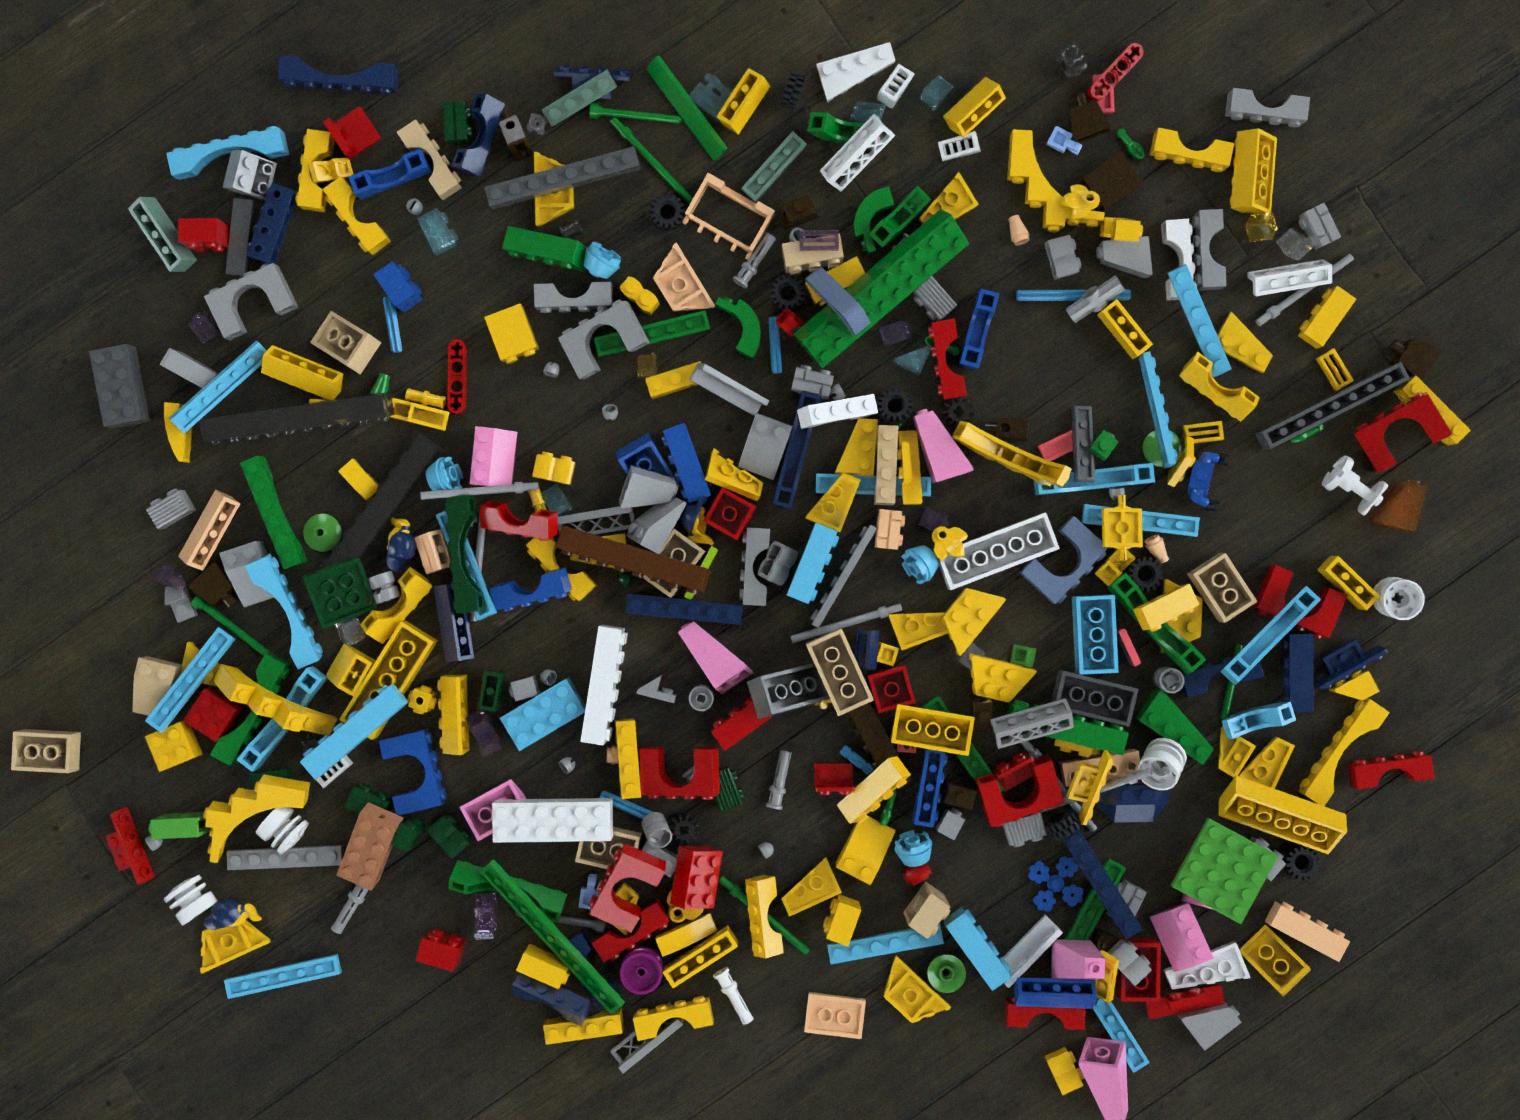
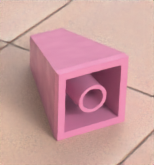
M927 409L917 411L913 421L932 484L974 471L973 466L933 411L928 412Z
M694 621L692 623L688 622L681 627V630L678 632L713 687L721 694H724L753 674V671Z
M1056 939L1052 943L1051 978L1085 980L1105 978V957L1091 940Z
M1087 1037L1079 1060V1067L1104 1119L1125 1120L1128 1112L1125 1041Z

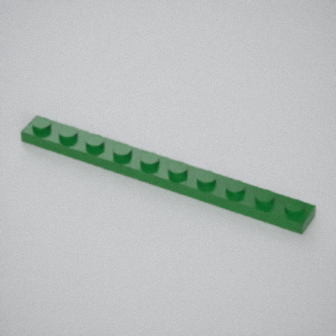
M494 859L487 864L480 873L604 1008L612 1014L622 1007L625 1001L620 995L615 992Z

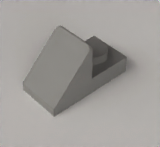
M184 580L165 587V605H171L177 623L198 616L196 609L190 605L192 599Z
M662 675L637 690V694L671 703L675 702L677 694L673 693L674 690L663 687L662 690H659Z

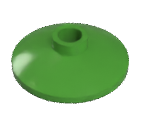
M1154 430L1146 436L1143 442V454L1149 463H1153L1157 467H1164L1156 431ZM1172 432L1173 450L1175 449L1177 454L1178 452L1181 453V442L1178 436Z
M317 514L306 522L303 535L305 542L310 548L319 552H326L334 549L339 544L342 537V529L339 522L333 516ZM319 529L323 530L322 536L318 535Z
M943 954L931 961L927 976L934 989L942 993H951L963 985L966 978V970L959 958L954 955ZM944 969H949L947 975L942 973Z

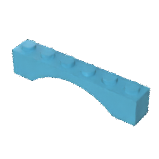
M271 126L267 127L265 131H249L247 135L243 136L231 135L225 140L214 139L208 144L197 143L186 149L175 148L172 150L173 152L166 153L171 176L178 180L195 177L211 161L231 153V150L254 152L270 159L290 155L285 133L279 127Z
M1153 463L1096 469L1095 481L1093 483L1074 482V472H1070L1069 479L1063 487L1052 484L1051 486H1046L1034 480L1035 495L1148 484L1155 482Z
M268 554L249 562L245 568L253 584L272 594L287 614L292 633L289 653L297 669L319 661L323 656L322 647L319 643L315 642L313 638L314 632L310 626H307L302 609H298L295 603L297 602L296 597L292 591H289L286 577L279 572V564L276 558Z
M1305 586L1235 656L1221 673L1236 685L1321 599Z
M314 666L307 667L295 682L286 699L307 707L328 678ZM272 718L263 730L248 744L237 761L252 772L260 769L288 730L282 729Z

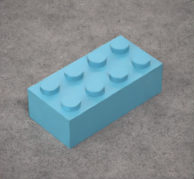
M815 523L786 594L787 596L807 604L810 601H814L818 592L815 590L817 582L821 584L825 574L822 572L824 565L828 566L832 557L829 554L831 547H836L839 536H836L837 531Z
M1115 595L1072 596L1075 673H1119Z
M568 677L502 716L500 720L518 750L521 751L585 713L586 705Z
M960 907L943 920L946 928L992 991L1011 978L1009 974L1011 969L1003 957L999 958L997 956L999 955L997 948L992 941H986L988 938L980 925L975 926L976 920L968 909L964 910Z

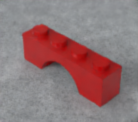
M955 318L931 322V327H928L930 339H934L935 346H931L933 358L937 357L938 365H934L936 377L940 376L941 384H937L939 396L943 395V399L967 396L964 376L952 372L945 360L948 346L958 338Z
M488 501L480 506L481 528L488 529L490 532L501 531L507 535L518 534L524 538L535 537L541 541H548L558 534V512L540 509L531 514L528 521H523L516 518L510 512L507 503Z
M1413 751L1411 755L1407 756L1404 754H1393L1392 758L1378 756L1373 757L1372 761L1357 759L1354 760V763L1348 764L1351 787L1358 790L1377 787L1381 776L1391 769L1402 770L1408 779L1414 781L1435 778L1432 756L1425 754L1424 751Z
M658 898L641 909V924L632 933H628L626 936L608 929L604 934H600L593 939L592 945L603 962L607 960L612 962L620 956L619 953L623 950H626V952L631 950L639 940L645 941L652 936L651 933L656 929L661 931L668 926L670 918Z
M1015 996L1005 998L1004 1021L1007 1027L1027 1028L1030 1020L1036 1015L1050 1013L1061 1020L1065 1029L1085 1030V1008L1015 1006Z

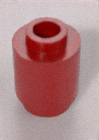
M925 863L921 866L905 868L906 873L903 876L908 885L912 883L915 886L929 878L932 871L928 864Z

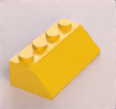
M1259 128L1237 131L1230 205L1231 209L1241 213L1268 215L1271 214L1277 138Z
M467 674L443 675L438 680V691H441L438 708L442 713V718H439V729H442L440 748L443 749V754L463 755L470 750Z
M897 704L891 743L969 756L975 717Z

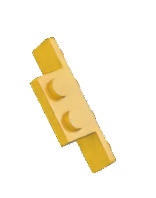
M916 430L899 431L897 461H900L898 479H901L903 504H922L918 433Z
M1108 750L1103 751L1098 766L1079 762L1066 794L1068 799L1083 802L1078 814L1082 825H1087L1088 820L1092 818L1093 807L1099 801V792L1106 783L1108 770L1113 766V759Z

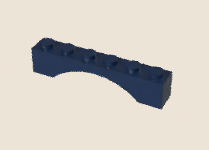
M279 56L278 79L284 86L289 88H296L297 85L303 86L306 89L322 87V89L333 91L334 88L345 92L360 90V92L367 94L377 91L383 95H391V93H397L399 70L395 64L374 63L358 73L331 75L313 69L299 57Z
M802 391L798 409L808 405L819 404L821 396ZM798 412L795 416L773 500V505L788 509L792 508L813 428L801 429Z
M628 593L625 613L741 625L743 605Z
M1079 829L1075 830L1076 832L1071 833L1068 837L1065 836L1061 840L1095 890L1123 938L1127 940L1143 929Z

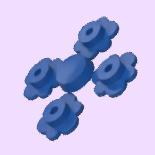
M1060 857L1059 863L1056 864L1059 876H1049V867L1044 866L1041 861H1037L1035 866L1031 865L1029 867V879L1035 880L1037 884L1047 881L1049 889L1045 892L1040 890L1038 895L1033 898V902L1037 905L1038 910L1051 911L1052 905L1056 903L1052 892H1059L1061 890L1064 894L1062 899L1069 906L1073 907L1077 902H1082L1083 889L1081 887H1076L1075 884L1064 887L1063 878L1066 876L1073 877L1074 872H1077L1079 868L1074 863L1075 860L1072 857Z

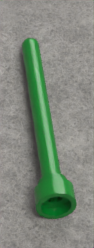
M599 103L590 104V119L609 116L677 124L682 122V118L677 115L609 109L599 106Z
M199 595L190 603L196 610L200 609L207 612L264 656L270 653L268 649L214 609Z

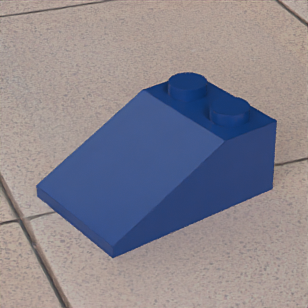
M649 432L616 451L617 459L627 475L630 466L673 477L678 487L680 486Z

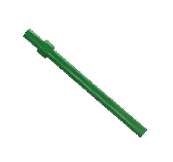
M614 117L610 123L620 132L619 135L632 146H635V149L690 205L693 197L632 135L633 132Z
M722 875L718 882L729 890V894L737 897L748 906L747 895L741 891V888L736 883H731ZM767 913L768 923L804 955L810 951L805 944Z

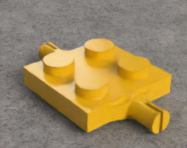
M1117 495L1118 507L1102 509V547L1119 549V561H1128L1127 549L1143 547L1142 509L1126 506V495Z

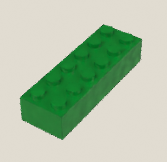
M1015 699L1014 702L1008 703L1006 715L1033 707H1030L1024 701ZM1072 713L1074 728L1045 736L1124 755L1129 733L1124 731V727L1118 724L1108 722V725H1104L1105 722L1094 718H1089V721H1087L1085 717ZM1068 719L1062 720L1058 724L1066 723ZM1048 725L1041 726L1040 729H1045Z

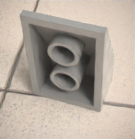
M756 413L738 467L774 480L793 426Z
M673 496L671 502L654 505L629 526L627 536L659 554L687 503Z
M254 541L219 553L225 572L243 607L275 598L265 589L253 584L245 568L249 562L268 555L263 541Z

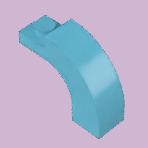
M1280 702L1232 714L1230 718L1222 720L1227 739H1234L1257 729L1284 726L1296 721L1291 702Z

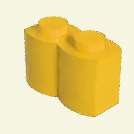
M628 276L620 286L624 296L631 302L637 303L640 310L648 315H652L660 305L657 297L651 291L643 289L641 283L633 277Z
M543 451L542 455L537 454L532 477L571 485L576 465L571 457L561 455L560 459L554 458V454Z
M1063 1047L1044 1056L1062 1095L1084 1086L1081 1081L1084 1079L1080 1068L1076 1069L1074 1066L1076 1059L1072 1051L1068 1052L1066 1047Z

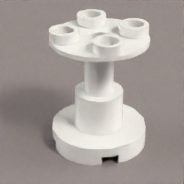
M1345 455L1333 465L1334 469L1331 473L1327 472L1322 481V486L1328 491L1335 489L1337 486H1340L1347 492L1352 490L1363 498L1358 506V512L1366 515L1373 505L1378 506L1383 500L1381 495L1388 488V484L1380 481L1371 489L1359 481L1360 476L1351 470L1354 460Z

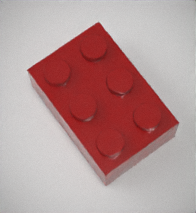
M751 696L744 701V706L741 708L736 706L729 712V716L726 719L721 717L712 725L711 733L724 751L772 718V716L758 719Z
M679 846L670 904L684 910L714 908L723 851L710 846Z
M1117 937V942L1121 939L1125 942L1130 940L1137 948L1135 951L1140 957L1143 954L1149 960L1150 964L1148 966L1152 969L1136 986L1117 969V997L1121 1001L1160 1002L1161 943L1156 938H1128L1126 940L1123 937Z

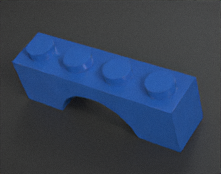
M417 149L402 155L399 161L388 167L378 170H364L348 178L355 195L363 200L429 174L432 170L425 153L421 149Z
M982 288L979 290L957 366L973 371L979 369L986 335L996 309L999 293Z
M564 567L541 575L540 585L535 591L522 589L514 580L496 584L489 590L496 611L503 609L506 612L515 609L517 605H520L521 608L532 605L533 601L543 603L548 601L550 597L555 596L556 599L567 596V592L572 590Z

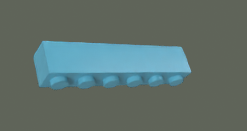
M395 685L383 686L377 692L379 695L373 699L371 697L362 704L364 706L363 709L359 712L355 710L347 717L349 720L345 724L341 722L333 729L334 733L331 736H324L318 741V747L315 749L310 748L303 754L305 758L300 763L314 779L321 777L409 703Z

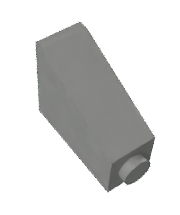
M1149 236L1139 237V242L1121 240L1102 241L1096 249L1097 258L1100 259V264L1142 278H1149L1153 275Z
M172 348L168 349L160 363L161 366L201 388L219 374L187 354Z
M630 466L619 497L620 508L671 502L672 497H675L677 494L678 485L673 477Z
M1226 1003L1176 1014L1204 1050L1208 1049L1242 1023L1238 1018L1239 1012L1233 1005L1229 1007Z

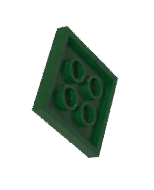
M359 556L302 576L322 629L378 609Z

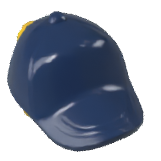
M701 496L697 503H690L685 506L680 515L681 523L687 530L688 538L691 541L713 545L714 542L711 537L705 534L706 522L703 521L705 518V508L703 506L707 498Z
M392 517L391 524L395 528L388 537L386 563L392 571L399 572L404 567L406 561L414 557L416 541L409 531V521Z
M223 899L212 906L211 913L204 918L203 922L208 929L216 930L240 925L247 918L254 922L260 921L262 918L252 904H241L233 899Z

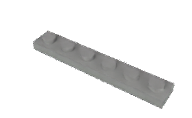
M869 525L868 528L864 526L859 535L861 537L858 544L854 543L849 552L852 554L848 561L844 560L840 567L842 571L840 576H835L830 586L833 588L829 594L825 593L820 603L823 605L820 610L816 609L810 619L813 622L811 624L819 628L874 535L877 529L874 526Z
M343 845L292 847L281 855L277 852L278 848L228 850L227 870L337 866L341 864L343 859Z

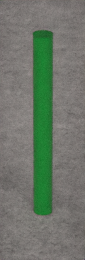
M1236 644L1233 659L1243 649V645ZM1229 679L1220 719L1223 720L1229 717L1235 685Z

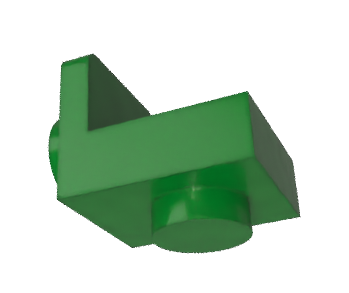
M1105 430L1095 437V441L1089 447V450L1103 461L1107 459L1119 442L1113 434Z

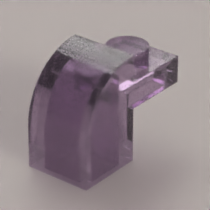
M480 709L466 717L469 730L476 737L484 757L502 748L499 741L501 738L500 734L485 710Z
M477 894L474 906L476 917L473 933L474 939H494L495 930L498 927L496 894Z

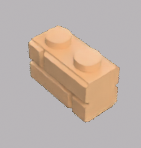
M878 509L875 548L898 550V546H902L903 535H900V528L904 527L905 516H902V511Z
M441 529L415 537L416 546L426 574L450 567L451 558Z

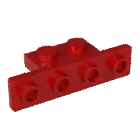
M128 807L111 813L110 816L116 832L106 835V839L119 871L131 867L138 885L155 878Z
M1217 984L1203 988H1192L1183 992H1172L1169 995L1160 996V1002L1145 1003L1148 1017L1154 1019L1221 1005L1225 1002L1222 987Z

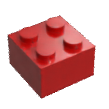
M218 218L178 219V242L185 245L186 248L192 249L193 252L203 253L207 249H212L213 252H224V249H228L230 226Z
M722 487L703 521L735 540H739L757 506Z
M904 664L866 674L878 713L896 709L897 704L910 705L916 703Z
M214 687L204 688L183 721L217 742L219 738L227 735L244 707L237 702L230 701Z
M430 929L421 939L415 961L453 972L461 962L467 940L462 939V936L458 934L448 935L441 929Z

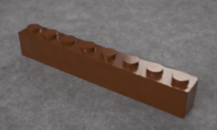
M562 526L556 548L562 550L561 554L572 557V554L579 555L578 559L587 562L593 559L597 561V565L607 567L608 564L615 566L614 570L623 573L626 570L633 571V576L643 578L646 575L651 577L650 581L659 584L662 581L669 582L668 586L679 589L680 586L686 587V592L696 595L698 591L705 592L711 570L567 526Z

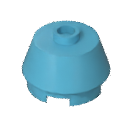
M592 242L586 248L584 266L593 276L608 279L620 268L621 257L613 250L609 251L601 247L602 244Z
M440 457L427 468L426 479L432 491L462 488L460 485V479H463L461 468L458 464L454 465L451 457Z
M925 545L907 549L905 554L901 556L904 559L902 563L904 570L909 577L913 575L918 579L916 582L918 584L930 581L939 567L935 554Z
M911 830L899 835L900 839L895 841L894 850L904 865L916 867L929 861L932 840L927 832L923 831L920 834Z

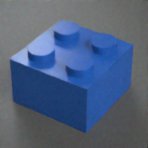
M392 261L373 274L395 307L404 313L423 300L420 296L422 291L416 283L414 284L412 280H409L411 275L401 264L397 265Z

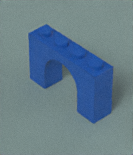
M428 728L379 741L383 760L401 755H411L419 759L425 768V780L419 789L396 794L392 797L395 812L398 816L441 806L445 803V799H447L446 791L442 788L440 782L442 781V774L436 765V762H438L437 753L432 749L433 736L431 732H428Z

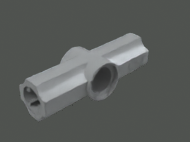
M1115 275L1100 286H1094L1086 290L1083 297L1067 307L1066 311L1076 323L1091 312H1099L1104 309L1109 300L1125 289Z

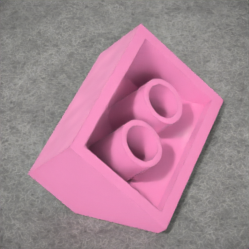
M475 426L470 484L478 486L512 484L518 432Z
M511 779L460 807L477 841L493 833L492 803L495 800L526 799L523 792Z
M1182 903L1150 916L1174 972L1214 959L1189 903Z

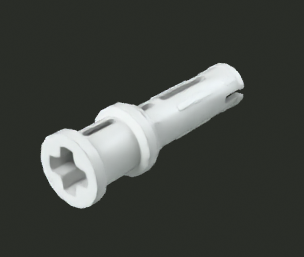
M724 967L718 970L713 977L721 985L722 993L726 994L730 999L742 1024L750 1023L754 1018L739 994L737 982L733 981L729 974V968Z

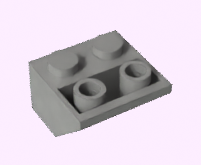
M231 150L222 188L266 200V191L273 182L277 163L243 150Z

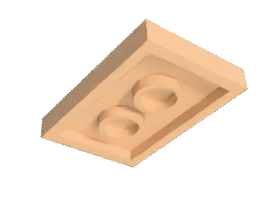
M809 992L804 1032L861 1039L866 999Z

